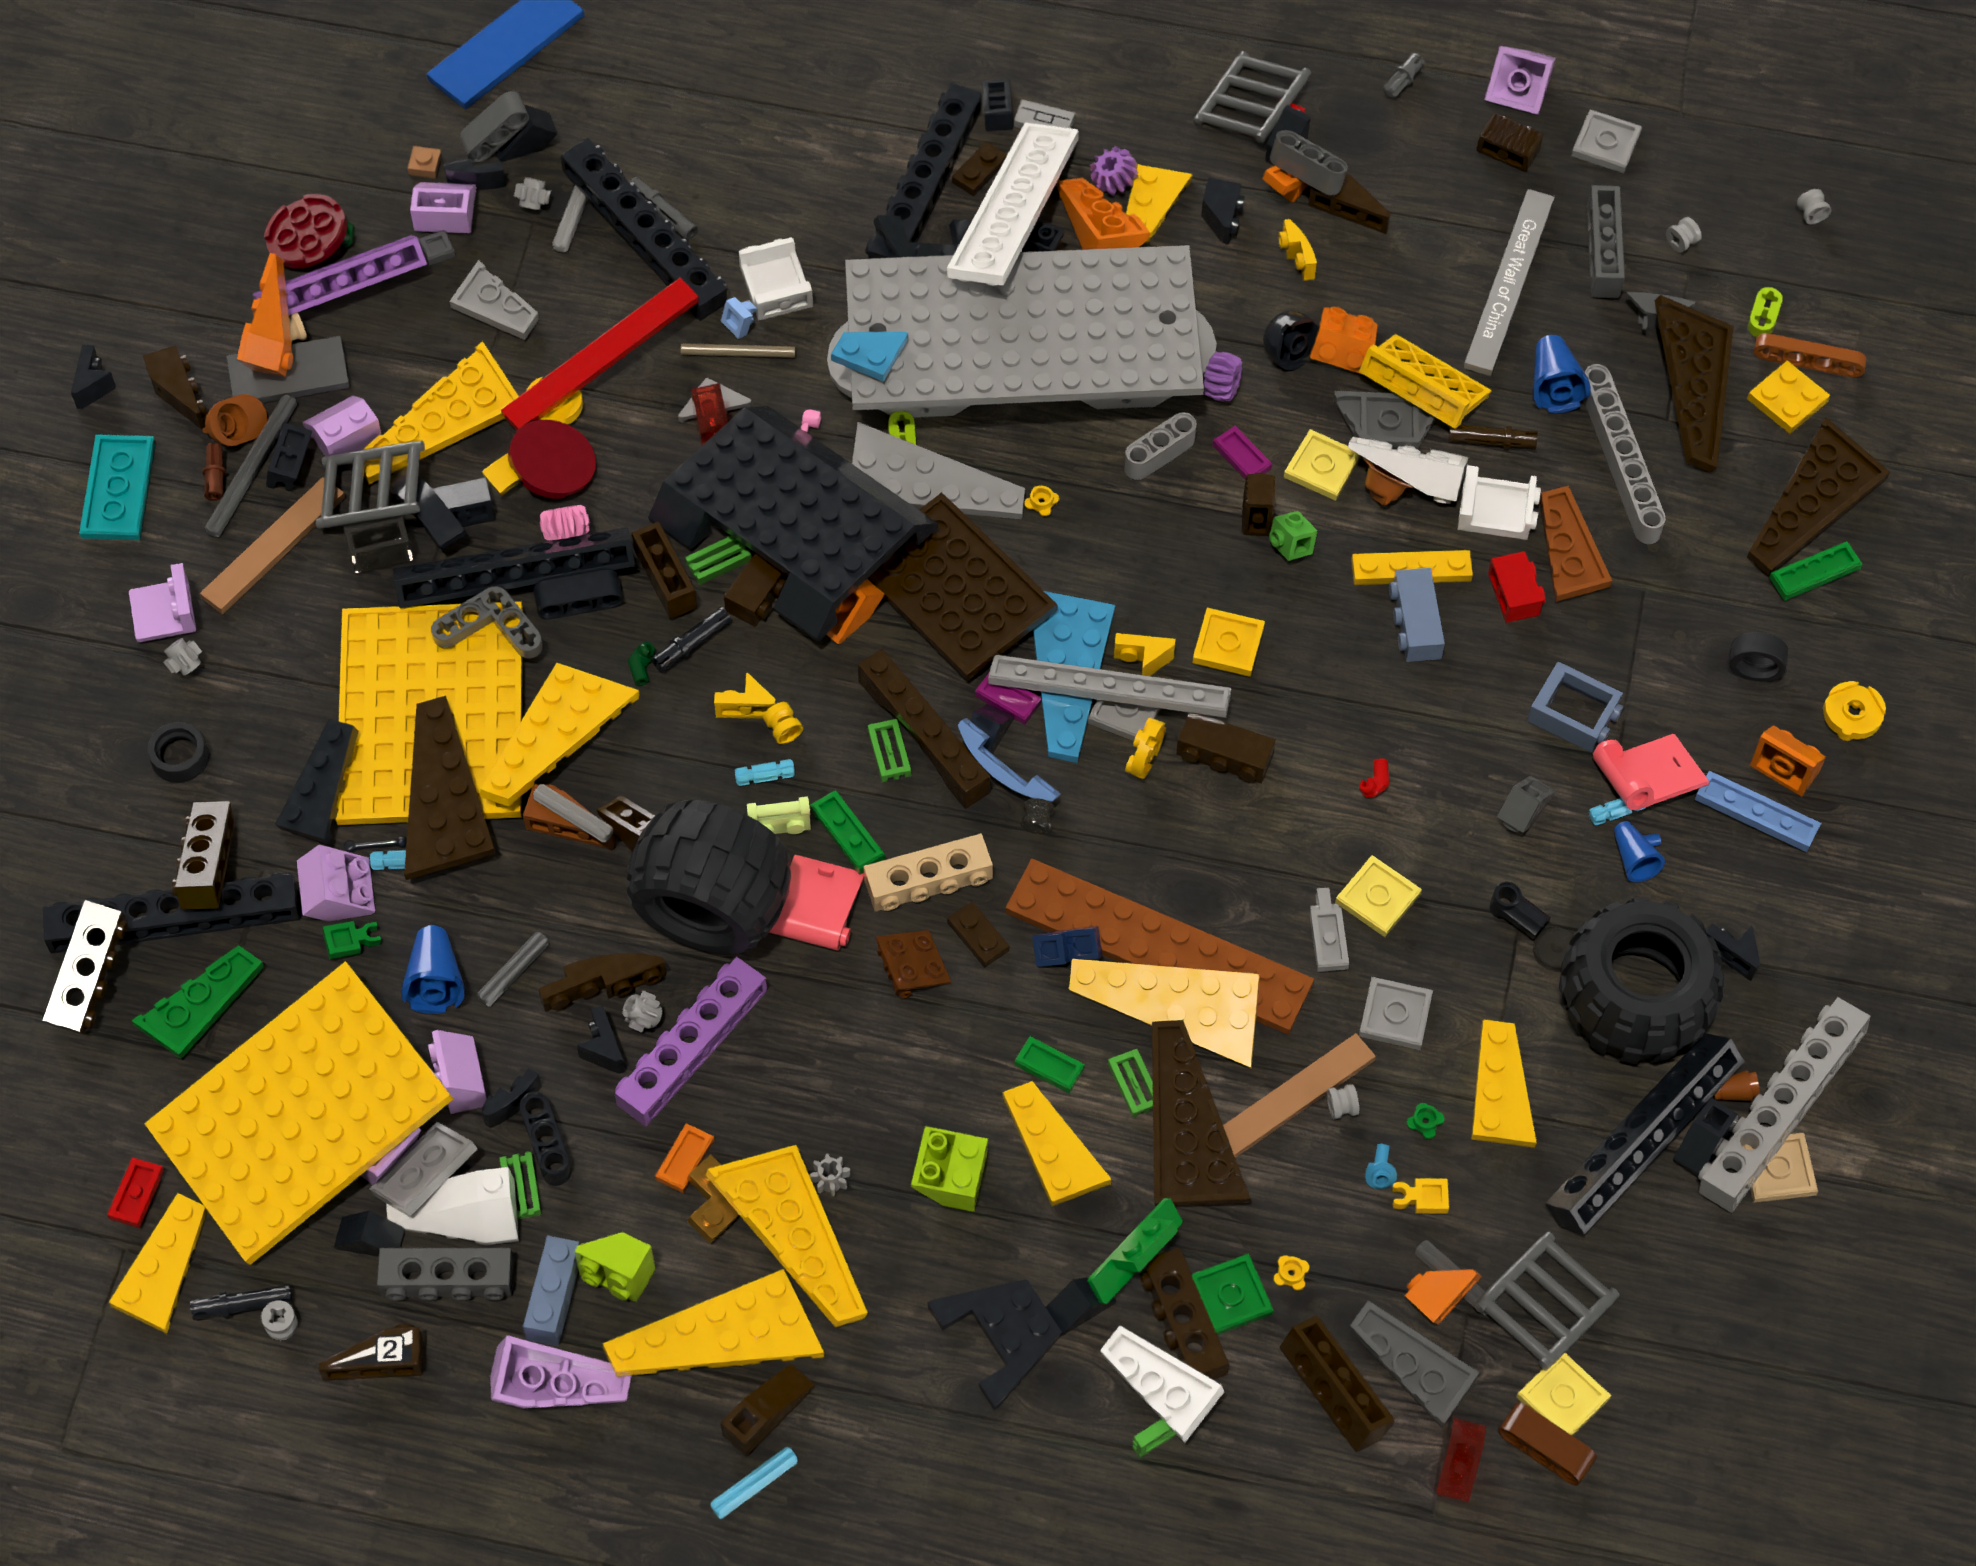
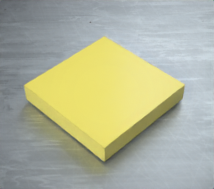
M1310 429L1286 468L1284 478L1336 501L1360 461L1361 455L1349 449L1347 445Z
M1372 855L1336 897L1335 903L1386 937L1421 895L1422 889Z
M1566 1353L1548 1370L1542 1369L1517 1394V1398L1523 1404L1531 1407L1572 1436L1611 1397L1602 1386Z

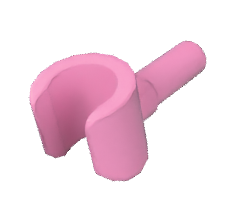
M806 410L803 414L801 429L808 432L809 427L819 428L821 422L820 411Z

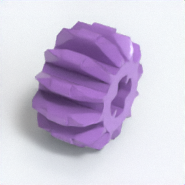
M1114 146L1111 152L1104 148V154L1102 156L1095 155L1096 163L1090 165L1093 183L1096 184L1099 190L1104 193L1108 191L1112 196L1117 190L1124 193V187L1127 185L1133 186L1132 179L1138 177L1136 170L1138 166L1134 157L1126 149L1120 150L1116 146Z
M1215 352L1212 355L1204 375L1203 385L1206 396L1218 401H1231L1242 378L1241 358L1227 352Z

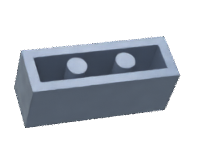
M1431 567L1395 570L1394 581L1389 583L1390 600H1395L1396 608L1393 609L1395 625H1400L1401 633H1398L1399 650L1404 651L1406 662L1442 659L1445 642Z
M547 1236L523 1324L528 1341L559 1346L579 1270L574 1252L577 1246L580 1245L578 1241Z

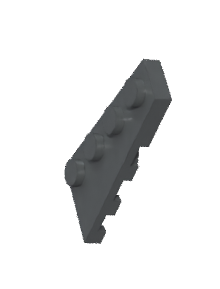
M1367 1301L1350 1325L1349 1330L1443 1428L1477 1379L1479 1372L1370 1301Z

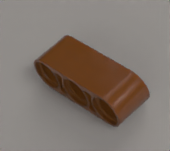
M1517 1402L1498 1428V1433L1504 1440L1572 1485L1578 1486L1597 1459V1455L1590 1447L1523 1403Z

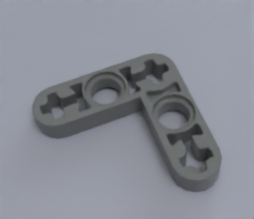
M498 586L487 588L438 618L431 626V633L435 644L443 648L457 644L493 622L521 657L534 658L543 649L539 631L510 595ZM491 599L501 601V606L503 609L501 612L496 603L490 602ZM467 612H476L479 615L473 622H466L462 619L463 615ZM510 617H516L520 620V623L513 628L504 625L505 620ZM454 621H458L459 627L461 629L458 628L457 624L455 625ZM445 629L447 632L450 631L451 634L446 636L444 633L441 634L440 631ZM523 632L529 642H534L533 646L523 643L521 636Z

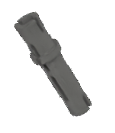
M634 177L630 181L638 187L641 196L646 201H651L654 204L663 220L667 219L673 225L675 231L684 239L689 241L696 235L698 227L664 200L662 193L651 189L640 177Z

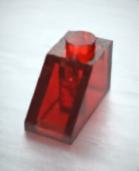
M720 383L691 389L694 422L701 447L728 423Z
M1457 1418L1453 1419L1436 1494L1469 1502L1484 1446L1486 1426Z

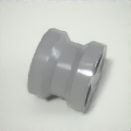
M1819 189L1805 192L1796 202L1799 210L1804 212L1803 217L1807 224L1819 223L1831 213V208L1827 202H1824V195Z
M1689 217L1679 221L1678 226L1673 225L1666 230L1668 243L1679 253L1687 250L1689 244L1699 242L1702 237L1700 228Z
M1353 1084L1345 1085L1340 1090L1336 1088L1327 1089V1102L1332 1119H1339L1343 1114L1359 1115V1101Z
M273 1301L262 1311V1323L271 1338L279 1341L286 1340L296 1332L298 1327L297 1317L291 1305L287 1302Z

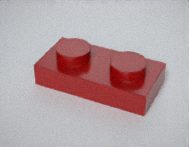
M132 1157L107 1214L109 1219L140 1228L163 1176V1166Z

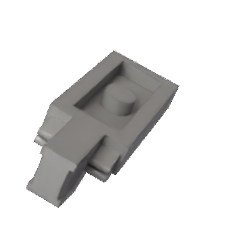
M1317 888V894L1315 895L1316 905L1310 906V922L1317 972L1347 970L1349 968V958L1342 909L1339 908L1338 904H1331L1329 888Z

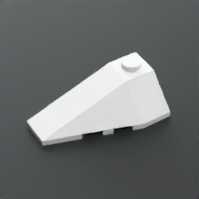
M1352 437L1348 445L1349 449L1429 496H1434V501L1450 504L1451 500L1457 501L1469 457L1432 449L1430 453L1421 454V451L1415 449V447L1407 445L1405 447L1399 446L1396 450L1392 449V445L1387 442Z
M509 1167L474 1171L448 1178L410 1217L387 1204V1219L402 1226L407 1231L445 1235L447 1238L456 1240L458 1238L467 1239L483 1245L519 1241L515 1180Z

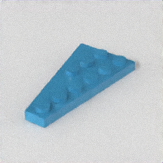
M1044 591L1057 603L1058 610L1033 629L1036 660L1101 669L1114 617L1115 605ZM1041 691L1048 757L1078 763L1093 699Z

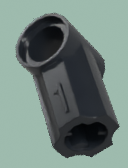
M1505 881L1498 884L1489 902V909L1493 916L1498 919H1507L1533 940L1539 936L1551 919L1550 916L1523 897L1520 888L1512 882ZM1499 898H1507L1511 903H1504Z

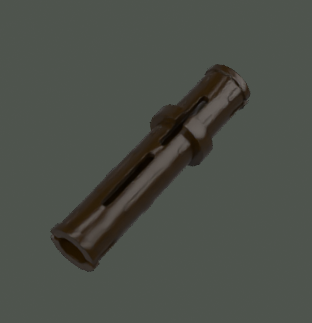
M1460 425L1456 429L1450 426L1449 442L1503 446V449L1520 447L1536 450L1538 431L1512 429V426L1491 428Z

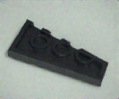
M332 719L328 720L275 823L280 830L330 844L332 834L329 830L332 821H336L338 813L336 804L339 792L344 790L346 782L343 779L345 769L350 766L359 732L353 725Z

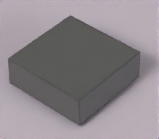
M445 230L418 239L429 266L456 257Z

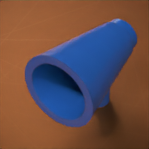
M1628 821L1621 822L1614 828L1615 838L1629 881L1643 882L1649 880L1663 869L1665 858L1653 847L1661 844V837L1658 833L1642 835Z

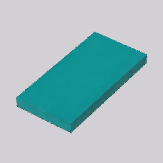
M95 435L79 532L81 539L140 540L155 447L154 436Z

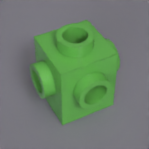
M1299 511L1290 512L1274 517L1269 541L1289 561L1313 554L1317 530Z

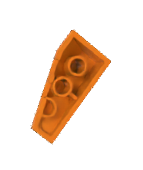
M1084 178L1057 181V189L1082 250L1139 248L1150 238L1149 230L1138 216L1124 213L1121 204L1107 201L1103 198L1104 192Z
M270 253L260 281L262 295L261 298L259 297L253 301L251 309L254 318L252 324H245L237 360L253 371L286 377L287 370H290L293 364V353H291L292 346L284 263L279 256Z

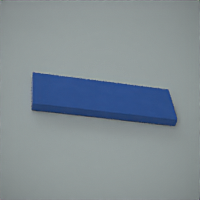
M520 0L427 73V79L466 110L584 17V10L572 0Z

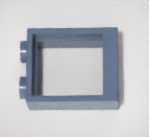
M1557 662L1532 704L1527 721L1593 753L1597 744L1607 739L1611 730L1608 728L1610 721L1616 722L1624 708V706L1620 705L1623 693L1563 663ZM1562 685L1606 706L1594 729L1549 708Z

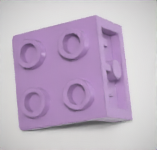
M183 563L171 565L172 577L167 578V583L129 590L137 642L196 632L189 581Z

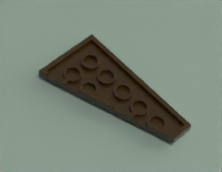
M1660 295L1654 301L1685 459L1689 464L1712 472L1718 465L1734 326Z
M1825 417L1818 433L1813 438L1806 454L1801 459L1782 496L1772 510L1769 519L1752 545L1747 558L1770 576L1771 572L1776 571L1888 478L1890 471Z
M446 695L416 704L404 871L405 880L495 854Z
M1152 1021L1155 1206L1164 1198L1171 1199L1174 1206L1252 1203L1184 1021Z

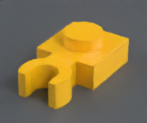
M1415 1178L1414 1187H1410L1404 1182L1393 1184L1392 1192H1401L1405 1196L1403 1199H1394L1393 1208L1405 1209L1409 1205H1415V1213L1448 1214V1179Z

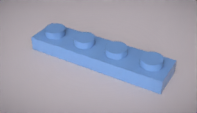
M1711 771L1708 772L1706 777L1709 780V785L1699 789L1695 797L1696 801L1805 852L1808 851L1821 825L1820 822Z

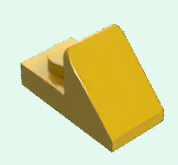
M1116 633L1114 659H1121L1125 662L1143 661L1142 675L1151 676L1174 659L1176 639Z
M746 673L745 693H738L733 690L715 692L714 700L716 718H763L766 710L776 704L775 698L748 673Z

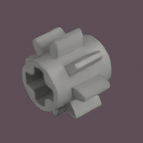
M525 177L524 184L516 183L514 197L520 199L519 205L540 210L541 204H548L551 191L544 188L546 182Z
M180 638L164 651L168 659L163 663L171 673L180 671L184 676L201 663L197 655L202 650L194 640L186 643L183 638Z
M642 991L640 996L637 994L631 995L626 1000L623 1007V1016L626 1017L625 1021L629 1023L630 1028L642 1032L644 1027L648 1029L654 1028L659 1023L662 1016V1008L659 1006L660 1002L655 1000V995Z
M826 1154L825 1159L821 1162L814 1160L813 1166L817 1172L811 1173L810 1179L813 1183L819 1182L817 1185L819 1194L824 1190L835 1196V1191L840 1187L847 1189V1182L844 1178L850 1176V1168H842L843 1157L835 1159L830 1158L829 1154Z

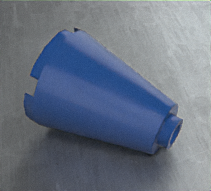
M1558 335L1545 336L1536 345L1533 380L1534 401L1540 409L1542 406L1547 408L1549 413L1553 414L1575 410L1581 406L1580 401L1585 396L1586 399L1589 397L1591 390L1590 381L1563 338Z
M428 925L417 932L401 987L402 1001L410 1003L411 1009L416 1012L425 1014L446 1012V1007L455 1004L456 1008L461 1004L464 999L465 987L448 933L441 927Z

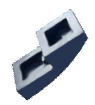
M1098 926L1054 931L1032 936L1036 967L1067 964L1072 959L1092 960L1103 957Z

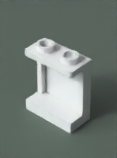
M793 238L778 239L771 243L750 246L739 251L740 269L752 303L757 308L756 315L758 320L813 307L812 288L809 281L806 282L795 252Z
M1467 465L1457 530L1527 540L1530 529H1535L1537 524L1538 512L1533 511V505L1539 504L1541 488L1536 487L1537 477L1531 476L1528 484L1478 477L1479 467Z

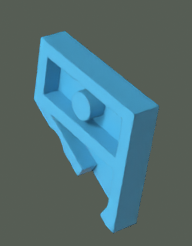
M905 331L844 332L831 353V361L884 382L908 341V333Z

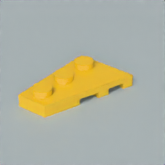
M1138 165V177L1134 178L1126 214H1135L1150 232V238L1145 242L1151 240L1165 220V216L1172 205L1175 206L1184 188L1189 186L1192 181V174Z

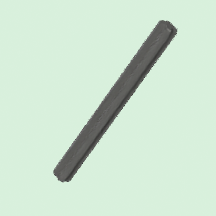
M286 394L281 397L205 526L207 534L216 538L222 534L279 437L283 424L287 423L295 410L297 403L294 397Z

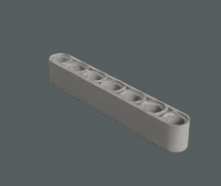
M1593 364L1585 371L1590 381L1591 390L1589 397L1586 399L1585 396L1583 400L1634 534L1640 542L1653 544L1660 539L1666 520L1665 513L1612 376L1605 366Z

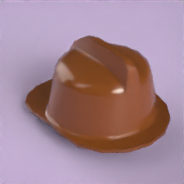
M241 394L219 401L208 412L205 420L206 427L202 431L203 433H208L214 441L223 445H239L259 436L267 422L266 409L261 401L249 394Z
M1363 457L1369 465L1365 487L1370 491L1371 497L1380 504L1387 505L1391 500L1396 501L1407 487L1413 488L1410 484Z

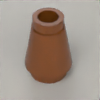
M1748 1070L1733 1074L1714 1094V1099L1753 1101V1098L1760 1094L1756 1072L1748 1073Z

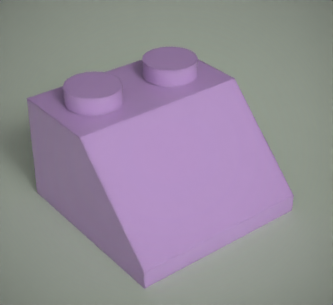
M351 396L303 422V426L312 431L311 437L325 456L362 450L378 435H382L378 418L365 400L356 396Z

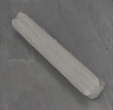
M576 185L552 243L554 250L557 252L565 253L568 251L588 200Z

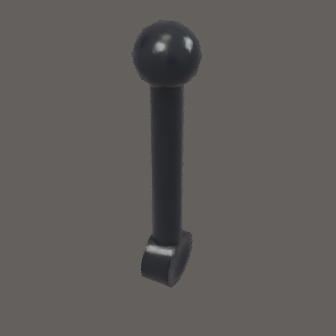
M399 836L393 840L362 843L347 840L344 843V849L346 852L354 853L356 849L395 845L404 848L406 847L407 837Z

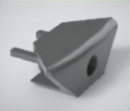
M1627 292V296L1639 308L1638 323L1642 326V330H1647V327L1660 329L1654 300L1661 294ZM1662 295L1690 308L1696 302L1675 296Z

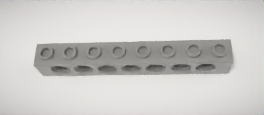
M1837 997L1831 1007L1825 1005L1818 1016V1024L1814 1029L1809 1027L1801 1039L1802 1045L1797 1051L1792 1049L1784 1062L1785 1068L1782 1072L1776 1071L1767 1084L1768 1090L1764 1095L1758 1094L1750 1107L1751 1113L1748 1117L1744 1118L1742 1116L1733 1129L1734 1135L1730 1141L1725 1139L1716 1151L1715 1155L1717 1158L1712 1164L1707 1162L1698 1176V1179L1701 1180L1699 1189L1701 1195L1733 1213L1769 1162L1785 1143L1788 1136L1794 1131L1867 1033L1870 1015ZM1828 1033H1834L1838 1035V1037L1828 1035ZM1812 1055H1817V1056L1821 1057L1822 1059H1815V1058H1813V1057H1811V1056H1812ZM1794 1078H1802L1805 1081L1800 1082L1795 1080ZM1778 1100H1784V1101L1788 1102L1789 1104H1781V1103H1779V1102H1777V1101H1778ZM1760 1123H1768L1771 1127H1764ZM1747 1144V1145L1752 1146V1147L1755 1148V1149H1754V1150H1747V1149L1743 1148L1742 1146H1744V1145ZM1732 1168L1735 1169L1737 1173H1729L1725 1169Z

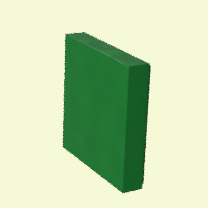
M1249 1254L1191 1274L1217 1335L1269 1317L1274 1313Z

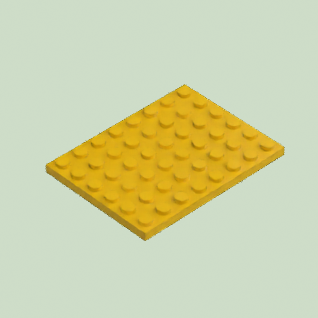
M522 601L515 602L523 612ZM497 602L496 605L499 607L501 612L503 610L501 602ZM461 604L423 605L405 608L398 606L342 609L339 722L353 725L359 732L350 766L345 769L343 777L346 781L344 790L339 792L336 804L338 808L337 825L408 822L416 704L445 695L484 818L522 817V796L509 807L480 797V788L522 721V657L515 651L493 622L457 644L443 648L435 644L431 633V626L438 618ZM467 612L463 615L462 619L466 622H473L479 615L476 612ZM510 617L505 620L504 625L513 628L520 623V620L516 617ZM454 621L455 625L457 624L458 628L461 629L459 627L458 621ZM445 629L440 631L441 634L444 633L446 636L451 634L450 631L447 632Z
M345 961L144 1124L244 1261L251 1265L454 1098Z

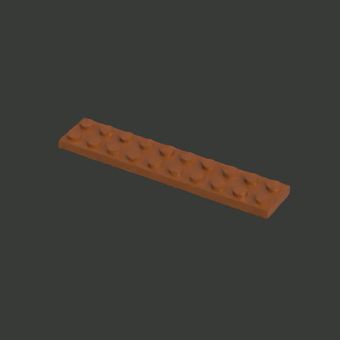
M1032 858L1005 908L1006 914L1047 932L1098 926L1102 955L1120 963L1259 974L1256 1021L1287 1035L1290 1034L1314 984V978Z

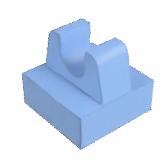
M736 297L726 300L721 322L740 339L747 336L750 324L754 321L751 313L756 312L757 308L750 301L740 302Z

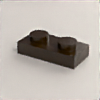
M986 141L952 175V183L974 197L1000 170L1007 154Z
M970 902L947 918L948 925L984 968L1009 952V944L973 902Z

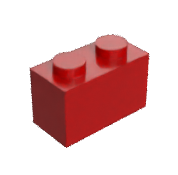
M1526 552L1491 558L1488 576L1505 622L1540 616L1542 604L1546 601L1543 587L1537 584L1535 565L1532 561L1529 562Z

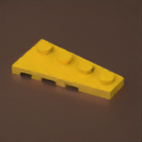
M1483 1019L1471 1139L1535 1148L1537 1142L1515 1024Z
M1033 1081L1003 1092V1099L1051 1206L1111 1184L1109 1175Z
M177 1193L110 1299L109 1304L111 1307L166 1334L168 1333L171 1324L170 1318L180 1296L179 1290L183 1278H186L190 1266L189 1260L193 1249L196 1248L208 1211L204 1205Z

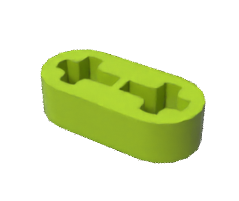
M1766 287L1757 294L1748 322V330L1755 337L1773 332L1782 303V295L1777 289ZM1766 299L1772 300L1770 308L1764 307ZM1761 317L1766 319L1764 327L1758 325Z
M896 411L891 414L888 423V434L916 445L913 416L906 411ZM898 421L904 422V433H899Z

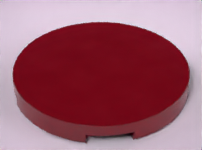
M321 194L304 195L303 199L295 201L287 207L283 205L271 217L264 236L269 253L279 256L283 260L284 266L288 268H306L316 265L331 256L343 242L347 231V218L342 208L334 199Z
M537 420L522 426L515 433L508 449L509 466L513 468L516 475L523 482V486L544 497L560 499L584 490L595 471V454L588 440L572 426L559 421Z

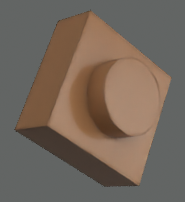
M414 146L408 165L409 175L436 179L442 159L441 150Z

